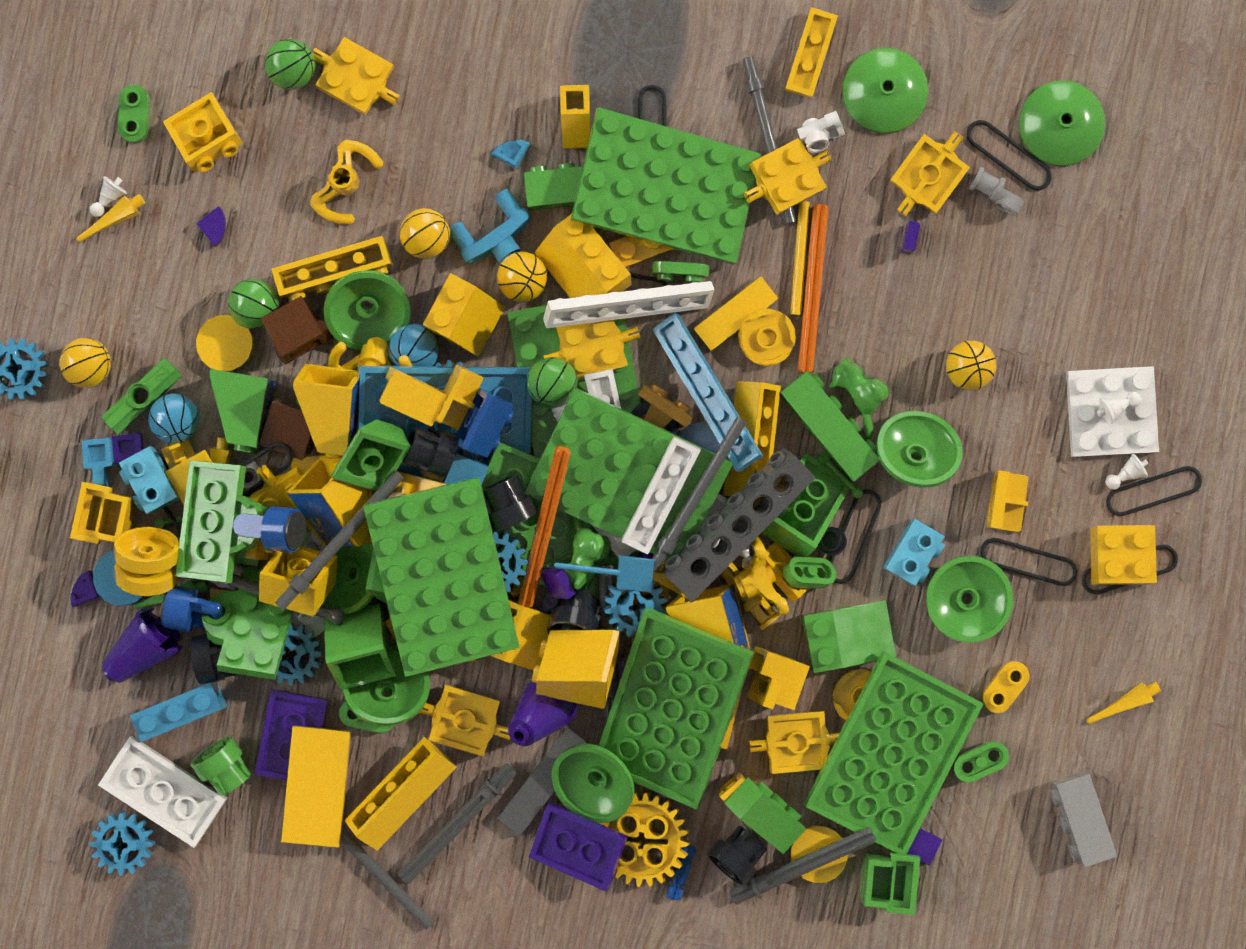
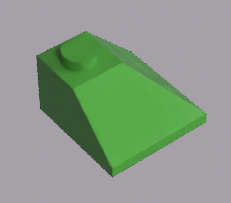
M377 419L359 428L333 471L332 478L377 491L394 471H397L411 448L402 428Z

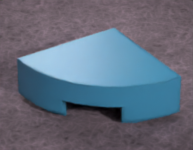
M523 140L508 141L495 148L491 155L517 170L530 147V143Z

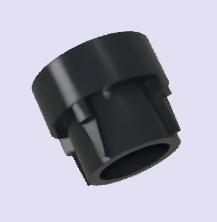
M415 426L407 438L411 448L402 462L418 468L421 476L442 482L453 463L458 447V436L440 429L435 432Z
M518 475L507 477L482 489L493 532L518 524L539 512L531 494H525L527 487L524 488Z
M574 589L575 595L568 600L558 598L556 607L553 606L549 619L548 634L550 630H598L601 619L598 599L593 594L581 589Z
M207 634L196 635L191 638V658L197 682L201 685L225 680L226 677L239 675L217 670V662L222 645L213 643L207 638Z
M738 826L725 841L719 839L707 853V856L726 876L744 887L757 872L754 866L767 851V848L751 832L742 826Z

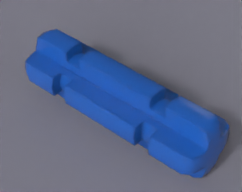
M692 845L682 847V850L688 853V856L686 858H678L683 866L680 869L676 867L673 869L675 875L671 877L670 881L672 883L668 885L666 896L670 899L680 900L684 891L682 886L686 884L691 868L690 860H693L696 851Z

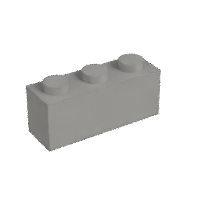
M1081 771L1052 781L1053 790H1050V795L1055 807L1060 806L1063 817H1060L1059 821L1064 834L1069 833L1072 844L1068 845L1073 861H1078L1085 868L1118 857L1090 774Z

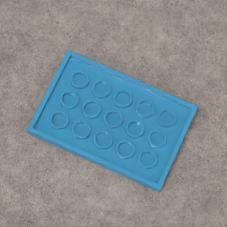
M358 366L357 432L359 428L377 419L401 427L406 438H408L415 426L435 432L440 429L454 435L455 428L436 421L432 426H429L381 404L379 399L388 383L386 375L390 367L442 391L455 367ZM464 367L484 378L480 388L514 405L512 408L514 414L510 423L507 426H503L499 434L501 437L500 443L530 455L532 398L527 389V377L531 367ZM459 445L456 451L488 465L493 453L490 452L489 456L485 457L467 451ZM403 462L397 469L398 472L431 480L421 476L418 468Z

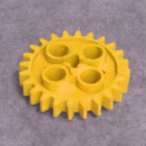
M635 792L632 804L624 815L611 822L599 823L630 837H638L644 833V837L647 839L668 840V844L649 841L644 846L641 840L630 839L626 841L625 845L631 846L635 855L633 859H626L623 854L621 855L617 866L618 871L615 876L618 879L623 874L626 875V884H629L635 878L637 887H640L644 879H646L647 884L651 887L654 885L655 877L660 883H663L665 881L664 873L670 877L675 875L672 866L679 869L683 866L678 857L686 858L688 856V853L682 850V847L690 845L689 841L683 839V836L688 834L690 830L681 829L680 826L686 821V818L677 819L676 815L680 809L669 810L671 801L668 800L661 804V795L659 794L651 800L650 793L646 792L641 800L639 794ZM626 816H631L635 819L637 823L635 831L628 830L625 827L624 819ZM654 819L663 821L665 824L664 833L659 834L653 830L652 822ZM652 848H657L662 852L663 859L661 862H655L651 859L650 850Z

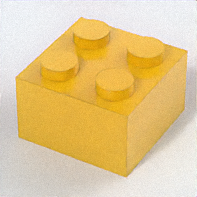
M1155 525L1095 526L1090 528L1091 585H1150L1157 583Z
M301 546L294 553L276 551L260 572L259 601L279 607L275 602L290 586L289 582L296 574L300 575L321 551ZM334 555L308 583L310 587L302 595L299 593L286 609L314 617L336 584L338 556Z

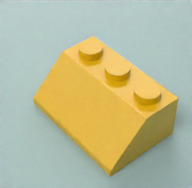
M571 215L557 224L534 252L569 298L623 292L632 285L631 274L594 228L590 225L570 220Z

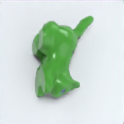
M845 358V360L842 359L839 366L834 368L832 382L829 387L847 389L856 407L861 412L866 437L870 439L873 436L874 430L871 415L878 409L881 402L888 398L889 390L887 385L878 378H866L863 369L849 358Z
M573 516L575 536L573 539L572 560L569 564L595 567L596 562L606 559L610 554L611 542L607 536H602L594 530L584 527L582 520ZM565 570L571 585L575 586L576 589L582 588L587 590L595 577V573Z

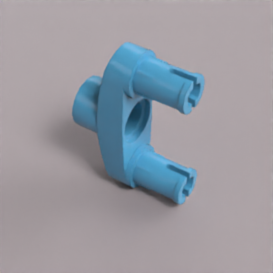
M508 189L501 191L494 198L507 216V221L479 241L473 239L462 222H458L450 227V235L461 250L460 255L467 264L477 262L492 254L501 264L507 256L520 252L521 249L514 239L526 228L532 217L525 208H521Z

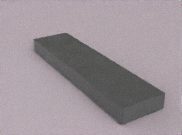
M567 727L497 819L520 836L555 791L552 783V768L558 756L565 749L573 745L589 743Z

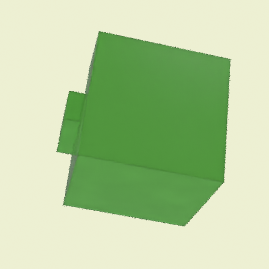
M864 853L860 900L863 905L885 908L887 913L915 915L920 856L890 853V855Z

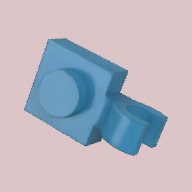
M112 438L82 440L84 469H92L93 484L110 487L107 468L115 467Z

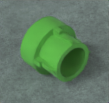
M232 736L225 737L212 744L191 763V767L201 781L208 780L219 796L232 792L251 775L240 757L243 752Z

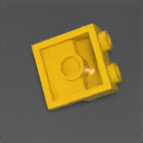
M212 92L163 121L185 162L194 173L211 170L216 160L223 156H234L238 152V147L243 144Z

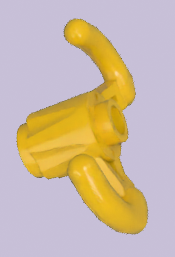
M346 139L338 145V162L332 167L326 186L313 194L310 201L311 207L318 215L337 224H352L355 220L352 214L337 213L326 207V203L336 196L351 195L359 187L360 180L358 174L352 168L351 154L353 152L362 154L377 169L383 166L382 159L373 149L354 140ZM348 177L350 179L348 183L344 182L341 185L342 178Z
M370 338L367 344L363 345L358 356L340 366L339 360L346 350V344L338 342L331 350L328 358V367L358 371V366H392L389 362V345L382 338ZM402 355L399 357L400 366H412L408 356Z
M757 537L750 544L755 553L749 567L738 572V576L733 577L735 586L741 599L745 597L750 599L760 595L773 603L781 615H786L789 612L788 603L773 588L772 583L777 580L771 566H765L767 551L760 538Z

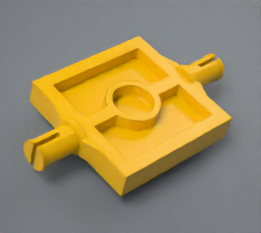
M345 37L336 51L330 56L314 48L312 53L315 61L324 65L323 73L315 84L317 89L365 116L372 104L380 97L394 106L396 105L400 95L386 88L387 79L394 69L392 63Z
M953 131L945 144L935 142L923 134L889 182L902 190L906 196L896 209L900 213L908 205L901 215L906 217L915 203L924 206L930 212L936 214L970 167L962 162L953 152L961 140H963V137L959 135L955 142L952 143L958 135L957 132Z
M799 137L751 162L749 166L756 177L757 186L744 192V197H749L746 201L751 203L763 196L771 204L776 215L820 193L827 186L819 173L818 167L831 161V156H827L829 152L824 150L822 153L812 157Z
M614 320L556 327L560 339V351L544 355V358L557 357L565 360L574 368L577 380L581 381L585 379V374L608 369L617 370L628 366L624 354V343L640 339V334L630 335L638 332L637 327L620 332Z
M262 465V468L259 467L256 474L261 477L265 484L260 490L250 495L249 498L268 508L272 506L296 508L286 495V492L303 475L301 470L295 467L285 474L274 476L266 465ZM306 523V528L310 530L311 528Z
M446 684L442 697L436 706L426 703L419 712L432 717L433 727L429 740L484 757L488 742L493 735L510 740V736L507 734L508 727L497 724V711L500 700Z
M824 711L766 715L767 733L765 739L749 740L748 745L754 746L749 747V752L766 751L769 756L771 774L821 770L828 757L830 745H834L840 733L829 734L825 726Z

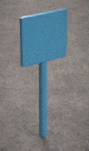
M619 556L618 570L555 563L554 567L557 569L617 575L618 589L651 592L655 559Z

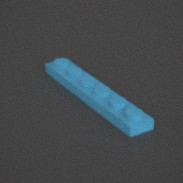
M674 313L652 330L718 442L721 444L736 417L740 416L679 314ZM746 426L727 455L730 462L733 463L734 469L738 472H741L763 457Z

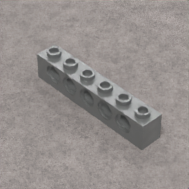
M783 448L781 451L775 452L769 458L768 464L760 472L754 473L749 478L748 484L740 492L733 494L728 499L727 505L719 513L712 515L708 519L706 526L698 534L691 536L687 540L686 546L677 555H673L667 560L661 572L683 595L693 602L815 479V476L787 449ZM781 476L780 483L777 486H773L775 479ZM761 497L760 503L753 507L755 499ZM740 518L739 524L732 528L733 522ZM720 538L719 544L715 548H711L712 543ZM699 559L698 565L691 569V564Z

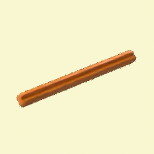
M814 204L812 210L798 372L805 373L806 371L812 373L814 370L829 209L824 204Z
M557 446L554 451L525 570L526 575H524L518 603L522 606L532 607L534 605L571 451L567 447Z

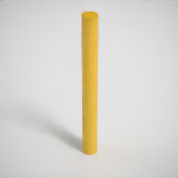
M802 201L798 206L790 315L794 316L802 315L810 202Z

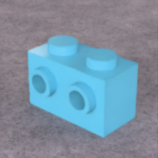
M149 446L119 462L122 468L119 471L120 476L127 486H132L136 494L133 496V500L141 512L145 511L146 514H153L180 499L165 473L167 468L155 447Z
M911 519L885 562L883 569L910 585L916 586L918 582L922 584L930 572V568L927 566L932 557L937 559L945 546L942 543L945 536L920 521Z

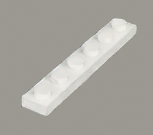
M711 281L692 282L683 285H667L650 289L641 288L634 291L611 292L609 294L593 296L585 295L568 299L559 298L547 302L543 320L546 328L705 309L710 305L714 287Z

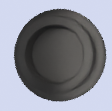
M828 527L818 545L823 553L836 556L846 548L847 538L841 529Z

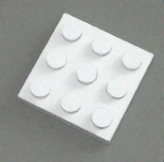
M1154 366L1066 372L1071 457L1159 452ZM1134 391L1141 395L1142 401L1137 407L1128 405L1112 424L1107 423L1103 415L1100 417L1097 415V411L1100 410V397L1123 399L1127 398L1128 394Z

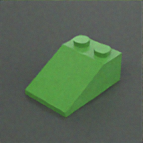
M805 452L800 461L815 476V479L762 532V534L797 557H808L816 549L849 491V488L829 467L820 464L815 458Z
M886 600L801 615L810 667L813 673L877 661L882 651L896 657Z

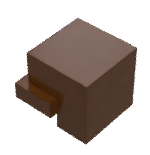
M302 296L261 318L275 344L272 348L285 365L333 338L323 319L318 320L313 309Z
M277 398L272 401L268 408L267 420L259 445L268 447L274 443H283L290 448L294 458L303 460L313 451L315 445L301 410L282 404L283 399ZM281 447L272 449L288 455L287 451Z

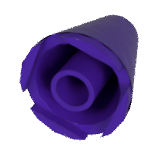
M144 606L136 613L102 662L103 673L110 681L122 683L176 655L183 648V645L178 646V642L181 640L178 631L164 628L161 624V615L157 617L151 613L155 610L154 608Z
M530 681L523 691L508 728L509 736L519 746H530L567 726L575 717L578 705L574 702L536 694V683Z

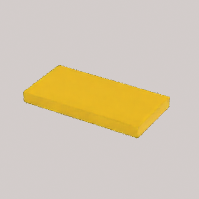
M304 726L292 727L281 842L340 847L351 731Z

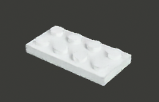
M133 736L128 738L98 786L193 848L198 845L228 799L224 795L219 796L215 789Z

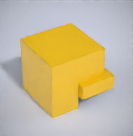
M82 482L70 538L95 544H101L102 540L115 542L122 533L133 529L137 511L133 497L112 493V487Z
M754 646V655L749 668L756 671L746 697L770 709H774L775 704L795 710L810 666Z

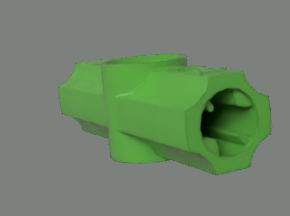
M164 358L138 383L131 385L127 393L101 417L112 430L120 435L146 410L151 409L155 401L183 376L171 362ZM146 389L148 399L145 403L139 404L136 395L139 390Z

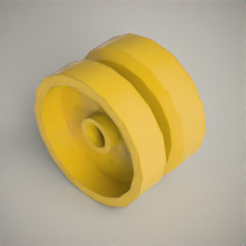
M155 527L134 528L118 536L114 543V557L116 560L115 581L117 586L125 592L139 596L160 595L172 590L177 586L180 577L175 576L179 550L178 538L170 531Z

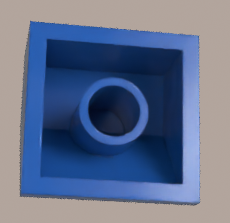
M479 387L472 401L475 404L474 408L469 407L459 430L456 429L454 435L458 436V445L461 448L488 457L490 452H494L497 449L501 440L499 434L503 426H507L510 423L514 414L512 410L514 405Z

